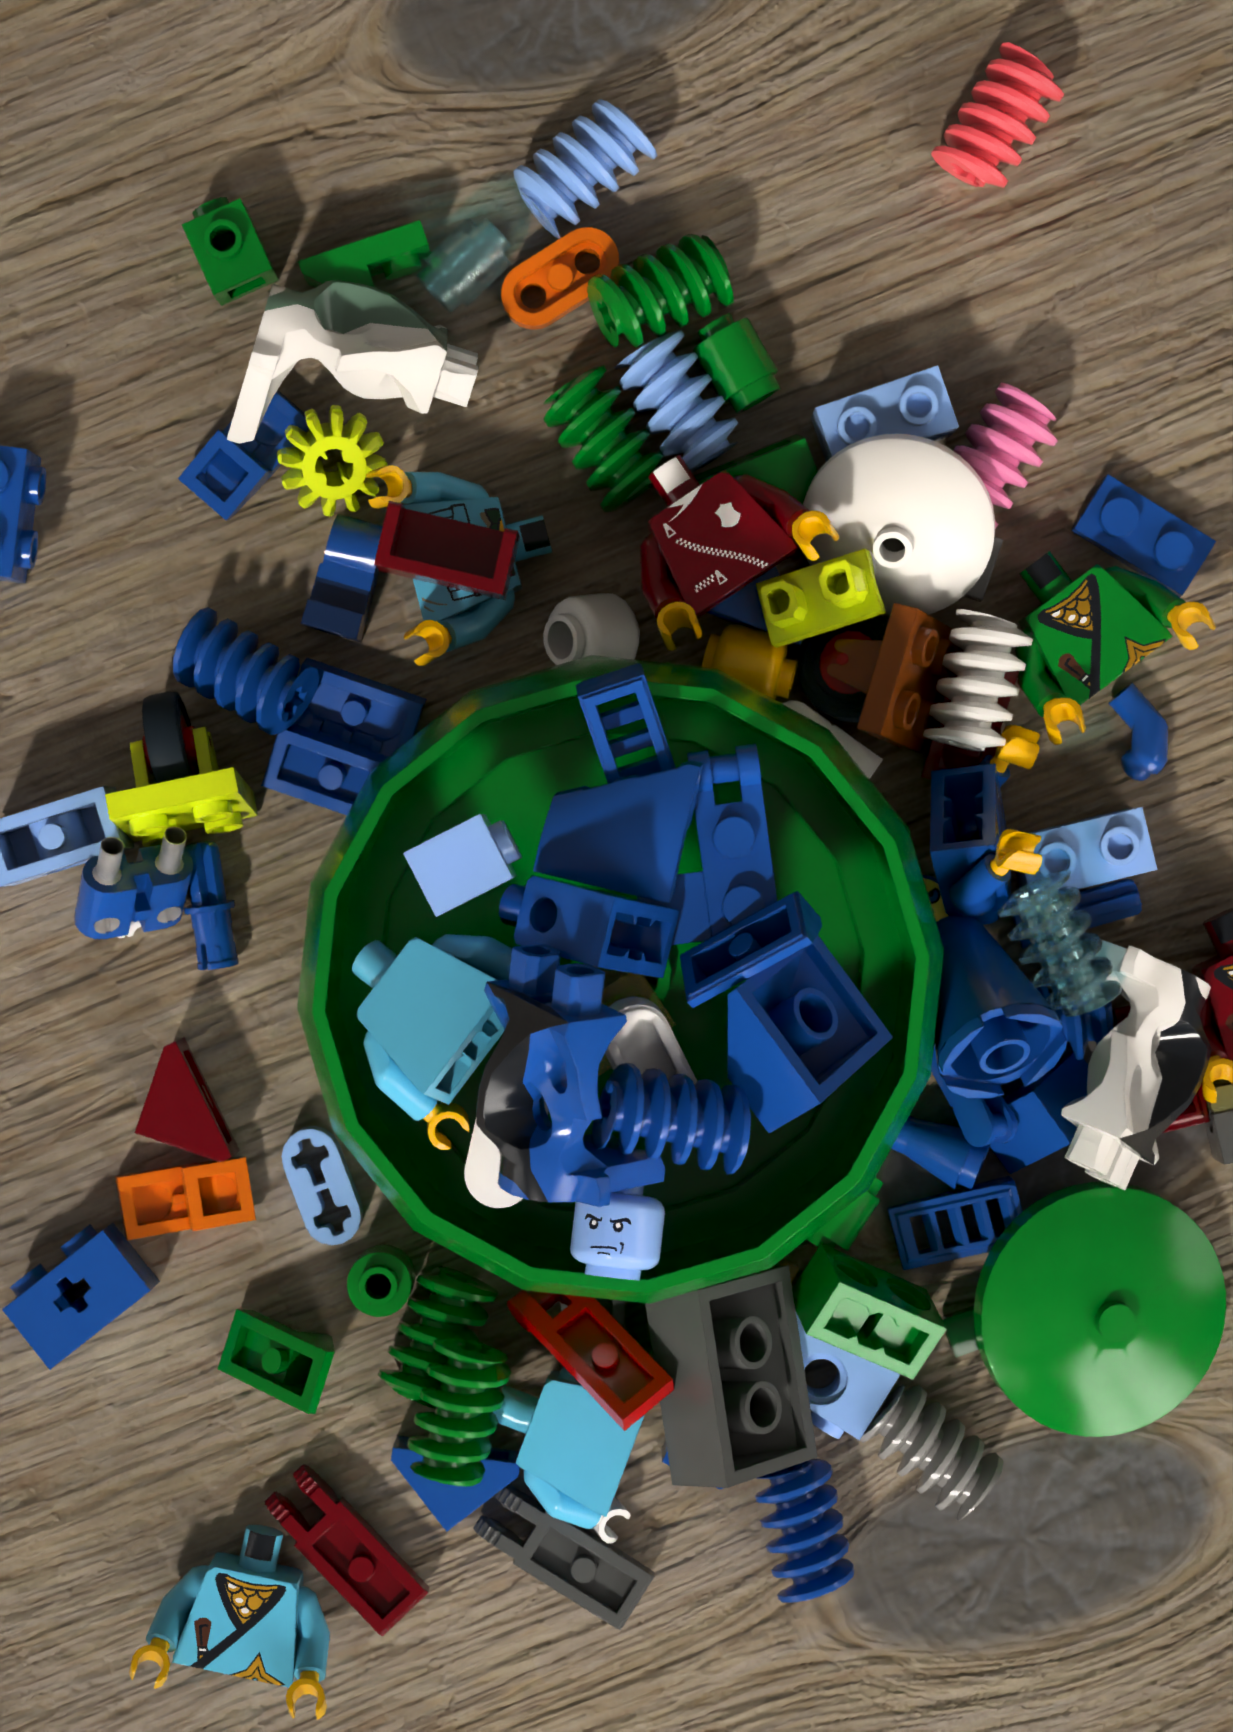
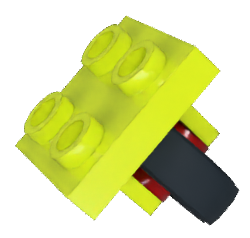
M164 692L144 698L142 719L145 736H143L142 740L130 742L136 788L105 794L109 819L134 842L142 840L144 847L162 845L164 832L169 827H179L184 831L204 827L207 834H220L242 828V819L258 816L253 790L234 767L219 770L211 733L207 732L206 727L195 728V726H191L185 704L179 693Z

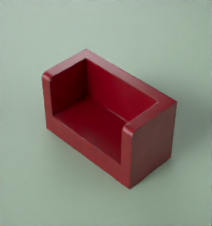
M389 501L374 565L382 572L506 601L520 535L517 530L505 528L504 531H499L405 509L403 504Z

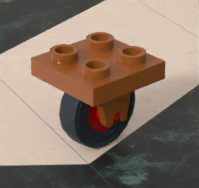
M894 603L890 618L879 615L806 638L799 649L797 673L802 691L815 708L841 722L858 723L857 729L897 747L921 753L924 740H928V738L923 736L924 731L936 728L938 722L929 715L931 705L938 704L936 702L939 693L936 690L937 682L939 679L949 677L952 673L942 664L944 655L958 652V646L949 640L952 628L918 608Z

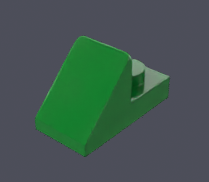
M418 220L299 260L298 263L308 285L314 288L330 280L350 281L376 288L372 276L384 273L386 279L391 280L410 275L422 268L420 260L431 257L432 254L421 221Z
M236 1309L218 1370L307 1414H316L335 1353L332 1336L324 1333L296 1331L254 1310Z

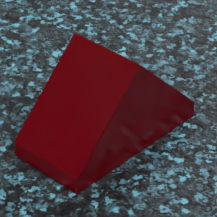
M185 1037L164 1046L134 1133L222 1162L231 1158L240 1150Z

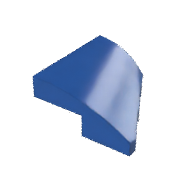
M688 761L681 763L678 768L639 776V773L616 778L613 783L593 788L582 786L557 792L553 796L545 820L533 871L669 904L675 890L686 831L692 822L704 763Z

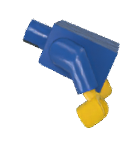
M1018 725L1006 726L1001 733V736L1006 739L1005 746H997L994 757L986 755L977 766L931 771L930 855L945 912L950 916L958 915L976 918L983 925L997 921L1003 915V912L1011 907V870L1034 875L1042 863V856L1034 853L1036 845L1041 841V836L1007 829L1000 788L1011 775L1008 765L1011 763L1029 770L1032 768L1040 749L1037 744L1040 733Z

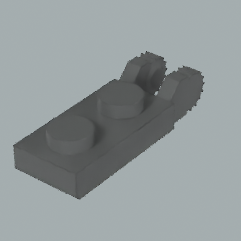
M508 1484L495 1494V1497L505 1508L533 1523V1528L523 1542L514 1532L506 1528L499 1521L482 1515L473 1527L474 1531L482 1539H485L488 1543L493 1544L496 1548L512 1557L514 1565L616 1629L621 1630L654 1579V1571L610 1543H606L588 1529L551 1517L534 1498L521 1492L513 1485Z

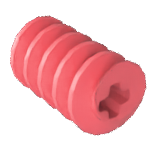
M1003 42L999 48L1002 59L991 60L985 72L989 81H978L972 89L971 94L975 103H963L957 115L962 125L952 124L946 129L943 136L948 147L937 146L931 153L933 159L942 169L974 187H984L986 183L1002 188L1006 186L1008 180L997 168L999 162L1019 166L1022 158L1011 146L1013 140L1032 145L1037 137L1025 124L1026 120L1031 119L1046 123L1050 118V114L1039 103L1041 97L1060 102L1064 96L1063 91L1053 81V73L1046 65L1030 52L1010 42Z

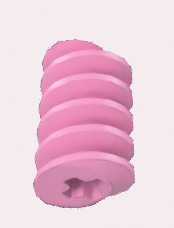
M1001 382L995 393L1003 406L986 403L980 414L988 427L971 424L965 434L973 448L957 445L953 451L966 460L977 472L990 495L992 504L1010 509L1013 502L1002 489L1003 486L1007 483L1021 488L1026 487L1028 481L1017 467L1020 462L1036 467L1041 466L1043 460L1032 446L1035 441L1055 446L1058 440L1047 424L1050 420L1056 421L1057 419L1043 404L1012 385ZM995 520V529H996L999 524H998V523L996 522V520Z

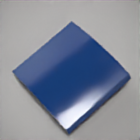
M306 658L301 665L299 674L309 666L318 669V689L302 716L291 727L277 734L261 786L347 815L370 771L415 736L427 699Z

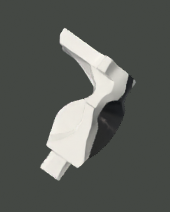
M1061 925L1056 935L1057 951L1077 963L1078 967L1084 972L1106 981L1129 1001L1131 1006L1128 1017L1114 1027L1098 1043L1092 1053L1088 1065L1087 1095L1071 1101L1062 1108L1061 1115L1078 1127L1065 1158L1085 1168L1084 1172L1091 1177L1126 1190L1138 1160L1155 1165L1159 1160L1156 1138L1191 1104L1201 1086L1208 1067L1211 1047L1200 1018L1211 987L1195 975L1159 960L1141 949L1130 945L1127 949Z

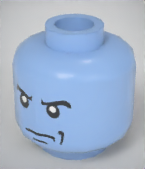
M644 1186L611 1192L610 1204L608 1206L596 1207L575 1202L570 1250L572 1256L577 1261L586 1264V1275L640 1281L641 1270H649L658 1264L661 1253L665 1208L659 1200L643 1196Z

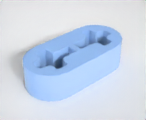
M303 1127L292 1134L283 1147L281 1157L285 1174L305 1227L311 1237L322 1244L331 1246L343 1244L351 1239L361 1226L364 1215L362 1202L341 1146L334 1134L322 1127ZM310 1138L314 1147L325 1145L329 1155L320 1162L325 1178L324 1181L317 1183L310 1165L303 1164L298 1166L295 1161V1156L303 1150L301 1141L303 1139ZM329 1188L333 1202L337 1207L345 1205L349 1207L351 1214L343 1220V1231L335 1232L331 1223L320 1225L317 1220V1216L325 1209L321 1190Z

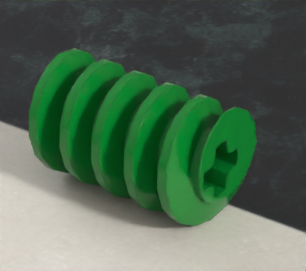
M687 234L679 240L678 247L672 244H665L656 251L655 257L649 254H642L634 260L633 268L626 264H620L611 270L610 278L603 274H597L589 280L587 287L589 302L598 326L607 342L615 348L619 343L618 335L624 334L635 348L641 346L644 343L641 325L645 323L655 336L665 335L666 324L664 315L667 313L679 327L686 326L689 323L686 305L690 303L703 318L711 313L709 295L712 293L724 307H728L734 302L726 263L714 242L705 235H702L700 238L695 234Z
M601 365L574 378L546 399L543 403L544 405L553 403L543 419L548 427L568 424L558 438V443L562 449L582 445L572 460V464L576 470L596 466L586 485L590 491L610 488V491L600 504L606 513L624 507L653 488L654 486L648 476L654 471L664 455L661 451L641 455L639 449L650 434L647 429L627 434L625 427L635 415V411L633 408L617 412L612 411L610 407L621 393V390L618 386L601 391L598 390L596 385L607 371L606 367Z
M443 1266L438 1267L440 1269L438 1276L418 1275L416 1281L431 1294L429 1299H408L407 1305L421 1318L419 1323L399 1322L397 1329L411 1340L409 1346L391 1345L388 1348L387 1352L401 1363L400 1369H380L378 1376L398 1394L433 1409H436V1407L423 1401L420 1393L423 1388H441L442 1382L429 1376L426 1372L427 1366L430 1363H448L449 1359L433 1348L434 1341L436 1339H467L479 1342L477 1334L468 1326H483L487 1322L489 1315L477 1302H493L498 1296V1291L487 1283L461 1271Z
M436 1339L433 1343V1348L449 1359L448 1363H430L427 1366L426 1372L429 1376L441 1381L442 1386L441 1388L431 1387L421 1390V1399L435 1406L436 1409L435 1412H417L414 1416L413 1421L415 1424L429 1431V1436H414L408 1439V1448L423 1456L422 1461L413 1462L410 1468L414 1473L439 1483L454 1486H474L481 1483L484 1477L485 1468L481 1460L488 1457L492 1448L487 1436L493 1434L498 1425V1419L493 1411L500 1409L504 1402L505 1396L499 1387L507 1384L511 1376V1370L505 1363L508 1357L500 1350L477 1341L467 1339Z

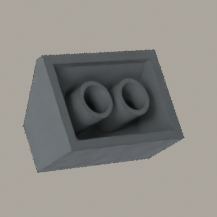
M789 1265L774 1266L654 1303H645L653 1359L673 1379L674 1390L660 1401L672 1485L729 1488L818 1457Z

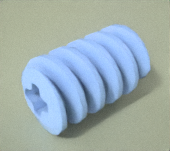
M599 99L592 105V113L596 123L581 115L572 121L576 139L563 132H559L552 138L557 156L542 148L533 154L538 174L523 165H520L513 171L514 179L523 201L541 225L556 239L561 238L554 220L557 216H561L574 225L580 222L574 205L576 200L580 199L594 209L600 205L593 187L595 184L600 183L612 192H616L619 189L613 169L619 166L633 176L639 172L632 153L639 150L651 159L657 157L656 149L635 121L622 109L615 107L608 101Z
M682 330L667 333L648 342L619 362L615 369L630 366L619 381L623 391L643 388L633 402L634 409L639 413L657 410L646 425L650 434H660L670 431V434L660 446V451L664 456L683 453L682 459L693 473L717 459L738 443H729L727 437L738 425V421L736 418L717 422L713 416L725 400L722 396L704 400L701 398V392L712 379L709 374L689 378L686 372L697 360L698 356L695 352L679 356L674 354L673 350L685 336Z

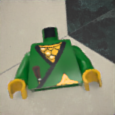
M1049 551L1019 573L1041 602V605L1018 621L1022 632L1033 639L1030 646L1015 647L1016 657L1026 663L1025 670L1019 671L1017 677L1018 685L1037 713L1044 718L1049 740L1054 745L1062 744V738L1057 725L1063 721H1073L1079 726L1081 733H1084L1086 725L1080 705L1173 637L1167 628H1173L1184 648L1194 650L1199 646L1195 638L1186 631L1187 628L1196 622H1203L1212 630H1215L1216 626L1208 609L1203 604L1191 601L1185 602L1159 582L1118 566L1103 569L1096 564L1072 581Z

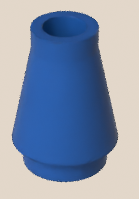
M909 1115L891 1149L904 1154L953 1189L959 1184L972 1190L991 1144L985 1147H974L967 1142L961 1128L958 1126L921 1120Z

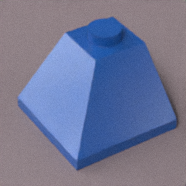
M818 935L812 944L744 980L728 993V1079L733 1085L740 1086L746 1092L750 1109L768 1133L773 1132L821 1104L893 1038Z

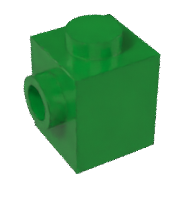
M227 197L208 201L192 212L193 220L182 224L209 287L221 306L279 280L251 216L241 198L230 203Z

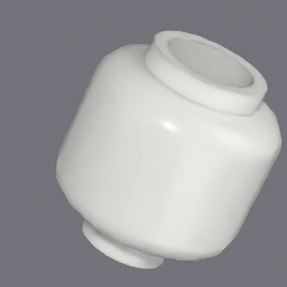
M597 593L571 596L559 602L551 612L543 633L546 653L555 665L590 655L634 660L640 642V630L634 612L627 602L616 594Z

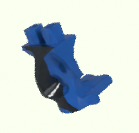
M547 944L515 946L511 952L509 979L487 981L484 989L494 1012L504 1027V1033L483 1072L478 1091L476 1124L499 1149L498 1185L507 1193L527 1200L580 1202L602 1207L610 1204L611 1192L664 1182L665 1166L660 1156L656 1160L648 1159L645 1150L634 1148L631 1154H622L619 1150V1138L612 1134L604 1149H596L592 1143V1134L584 1135L592 1120L602 1118L598 1099L599 1064L610 1042L627 1022L625 1014L602 1004L605 972L591 965L579 963L560 965L561 951ZM544 1100H545L546 1105H547V1107H548V1110H549V1113H550V1116H551V1119H552V1123L549 1121L547 1112H546V1110H545Z

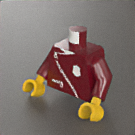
M680 455L653 471L648 478L668 507L648 521L650 534L645 537L640 545L641 590L657 619V625L666 648L671 651L676 649L671 635L678 628L689 627L693 629L696 638L700 639L702 637V630L698 618L792 556L797 546L791 538L795 539L807 559L811 561L817 560L820 556L810 544L815 536L825 533L831 535L835 541L839 539L837 531L827 516L820 511H810L787 491L748 474L732 477L727 471L723 470L700 485Z

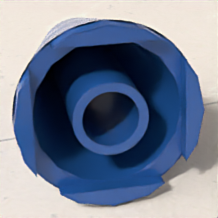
M958 915L940 919L936 923L944 947V958L934 1043L938 1071L944 1079L946 1086L952 1093L966 1098H994L1004 1095L1001 1085L1021 1078L1024 1087L1038 1081L1057 1064L1066 1050L1067 1039L1063 1032L1064 1027L1060 1016L979 920L969 916Z

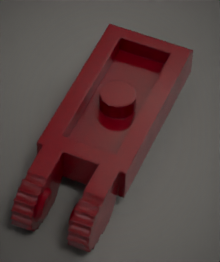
M303 1464L293 1473V1477L296 1479L295 1481L302 1492L310 1497L324 1514L312 1526H309L304 1516L291 1500L277 1491H274L264 1501L270 1514L296 1540L294 1546L371 1627L383 1637L429 1593L430 1587L343 1496L338 1499L332 1488L319 1474L306 1464Z

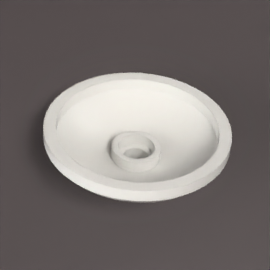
M883 434L865 438L848 445L832 456L821 467L811 482L803 503L810 511L824 513L839 535L837 541L833 540L831 535L825 533L815 536L810 544L820 557L815 561L807 559L809 565L812 566L864 548L869 550L873 561L876 583L886 610V614L882 615L890 618L894 603L918 608L929 615L958 601L980 579L988 564L994 544L995 515L993 504L977 472L966 460L950 448L920 436ZM888 538H896L904 544L905 548L898 552H892L887 550L882 542Z

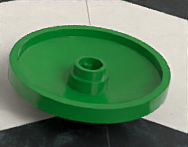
M1103 1181L1077 1184L1055 1191L1036 1201L1019 1214L1001 1233L991 1248L978 1279L974 1301V1329L977 1345L988 1373L996 1385L1019 1409L1040 1424L1063 1433L1084 1437H1104L1131 1432L1151 1424L1176 1408L1190 1395L1208 1371L1222 1338L1226 1316V1289L1220 1262L1210 1241L1195 1221L1181 1209L1147 1189L1128 1184L1126 1190H1123Z

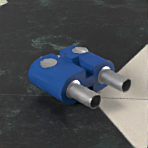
M179 827L167 828L164 832L162 845L139 848L136 862L130 863L127 862L123 851L124 844L120 839L107 837L102 840L99 856L90 858L82 870L74 914V921L78 930L85 936L93 939H109L114 937H131L139 927H142L143 932L176 925L183 915L193 871V860L189 853L184 850L187 838L185 831Z

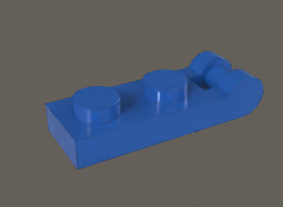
M756 744L735 746L734 754L709 757L708 750L687 753L688 761L704 763L694 813L712 937L777 902ZM739 781L742 801L715 805L713 784Z

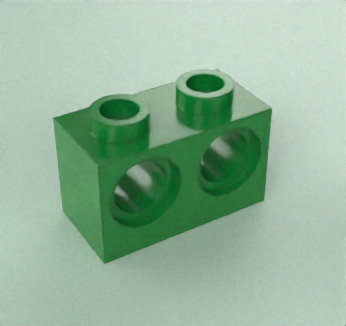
M822 1243L792 1288L795 1310L807 1335L913 1380L947 1330L927 1289Z

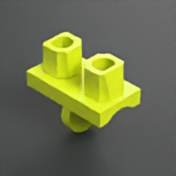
M865 548L756 583L770 642L776 648L886 614L874 575L871 553Z

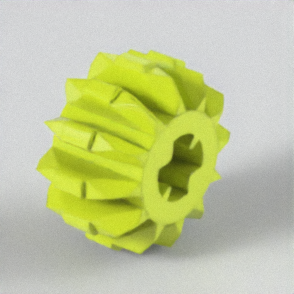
M340 405L331 406L329 422L320 424L315 410L309 409L304 414L310 430L306 433L297 426L289 425L285 430V435L296 447H286L277 451L278 463L291 467L281 477L282 484L286 490L302 487L297 500L298 504L304 509L313 505L320 496L322 511L325 516H333L336 510V500L343 498L350 512H356L360 509L355 494L358 489L370 496H376L379 492L376 481L373 478H367L366 474L369 471L387 466L384 457L373 454L383 446V439L379 432L363 434L367 426V419L361 413L352 416L344 426L343 411ZM327 450H340L343 461L347 463L342 465L340 462H337L338 471L325 472L322 461L318 460L319 456L327 460Z

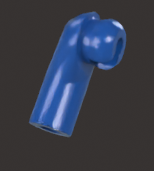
M1132 682L1115 695L1108 704L1132 730V748L1122 756L1121 766L1131 779L1144 781L1151 774L1160 773L1167 763L1168 725L1163 716Z

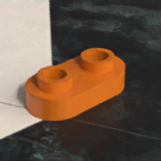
M582 227L569 232L514 267L505 277L501 289V299L507 316L522 328L531 330L542 329L589 301L587 293L589 280L597 274H603L610 278L611 270L619 265V252L615 242L602 230ZM585 253L593 254L599 259V268L594 273L583 274L575 266L577 258ZM536 287L543 290L546 294L544 304L538 308L525 306L522 302V295L527 289Z

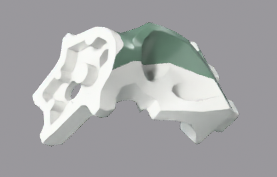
M330 280L314 289L300 292L272 284L227 440L239 444L254 440L273 396L292 368L301 359H318L333 374L344 389L364 399L403 397L408 408L419 413H428L433 397L467 407L478 373V366L476 365L478 353L447 344V328L442 325H430L416 311L397 297L372 286L350 281Z

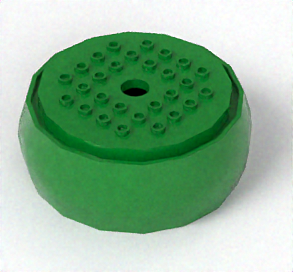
M590 655L469 691L370 771L310 882L297 1010L334 1133L414 1231L526 1291L650 1304L773 1267L870 1188L931 1077L944 947L909 828L829 729L717 668ZM637 663L642 664L676 768L681 763L688 762L687 753L708 750L709 757L734 754L735 746L756 744L777 901L793 892L799 891L821 918L822 928L818 936L893 1036L887 1044L821 1104L773 1132L768 1133L750 1109L751 1126L747 1154L741 1166L734 1174H726L723 1153L720 1152L710 1170L700 1169L697 1148L695 1147L692 1148L685 1164H674L671 1156V1143L666 1142L660 1155L665 1166L664 1182L645 1185L643 1189V1196L659 1200L665 1208L660 1259L655 1267L649 1270H641L640 1281L585 1274L586 1264L577 1261L572 1256L570 1250L575 1202H541L523 1198L510 1207L493 1208L480 1203L469 1192L465 1182L464 1170L476 1120L479 1086L485 1066L501 1040L502 1035L451 1101V1103H456L464 1108L468 1114L469 1132L463 1129L455 1119L446 1118L439 1121L436 1129L451 1142V1149L440 1150L433 1146L429 1140L428 1123L424 1119L415 1121L375 1084L363 1045L368 1030L357 1018V1010L372 988L352 972V965L359 952L367 944L375 940L382 942L396 955H399L408 941L414 937L432 945L445 934L488 936L511 948L521 946L515 944L514 932L516 927L502 923L499 916V905L503 893L510 885L517 884L526 887L527 880L532 875L577 884L637 900L635 895L533 871L542 830L553 796L557 792L582 786L593 788L608 784L577 696L576 685L585 680ZM632 693L597 706L599 712L602 713L638 701L636 693ZM643 718L607 730L606 733L608 739L612 740L645 729L647 725ZM650 746L617 757L615 760L619 768L657 754L654 746ZM739 781L713 784L715 805L742 801ZM694 812L691 825L686 831L678 874L702 871ZM478 814H486L491 825L504 820L523 857L511 863L517 877L436 917L403 853ZM704 941L671 945L664 977L657 979V985L648 1000L656 1004L667 1019L697 1082L703 1079L713 1080L719 1085L721 1090L725 1085H732L728 1079V993L740 983L692 1008L686 999L680 955ZM560 957V965L584 964ZM605 1054L598 1068V1099L613 1071ZM548 1113L549 1121L552 1123L550 1113ZM593 1120L584 1132V1135L592 1134ZM613 1131L612 1135L619 1138L618 1132ZM639 1137L635 1148L645 1150V1137Z

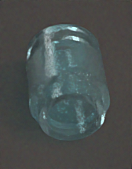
M467 217L423 259L426 266L416 277L429 293L448 312L452 313L461 304L468 307L511 266L509 259L504 253L512 246L506 237L487 218L477 225Z

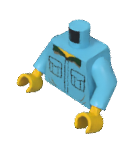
M393 465L369 471L366 474L367 478L380 477L385 481L388 488L387 496L368 499L370 506L373 508L387 507L389 501L402 502L405 509L499 531H504L505 528L519 532L520 541L506 601L413 579L423 621L404 634V640L417 635L424 638L428 643L429 652L414 660L418 666L427 665L445 652L485 639L513 609L515 602L514 593L522 589L516 562L552 553L543 515L506 525L499 498L489 497L482 485L441 472H404L399 467Z

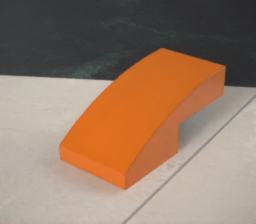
M245 1156L229 1158L222 1162L213 1160L115 1176L124 1236L127 1241L189 1229L198 1231L256 1220Z

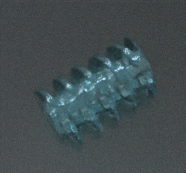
M1068 869L1045 875L1012 893L1011 898L997 910L999 917H1020L1021 922L1007 934L1010 941L1030 939L1032 943L1018 957L1020 964L1041 963L1042 969L1030 979L1031 983L1036 988L1051 986L1053 992L1045 998L1054 1010L1061 1009L1066 1017H1074L1103 1007L1120 995L1123 988L1117 980L1107 979L1113 969L1111 961L1107 957L1095 956L1101 950L1103 944L1101 938L1094 933H1084L1092 922L1090 914L1086 910H1073L1081 900V893L1076 887L1062 886L1070 878L1071 871Z

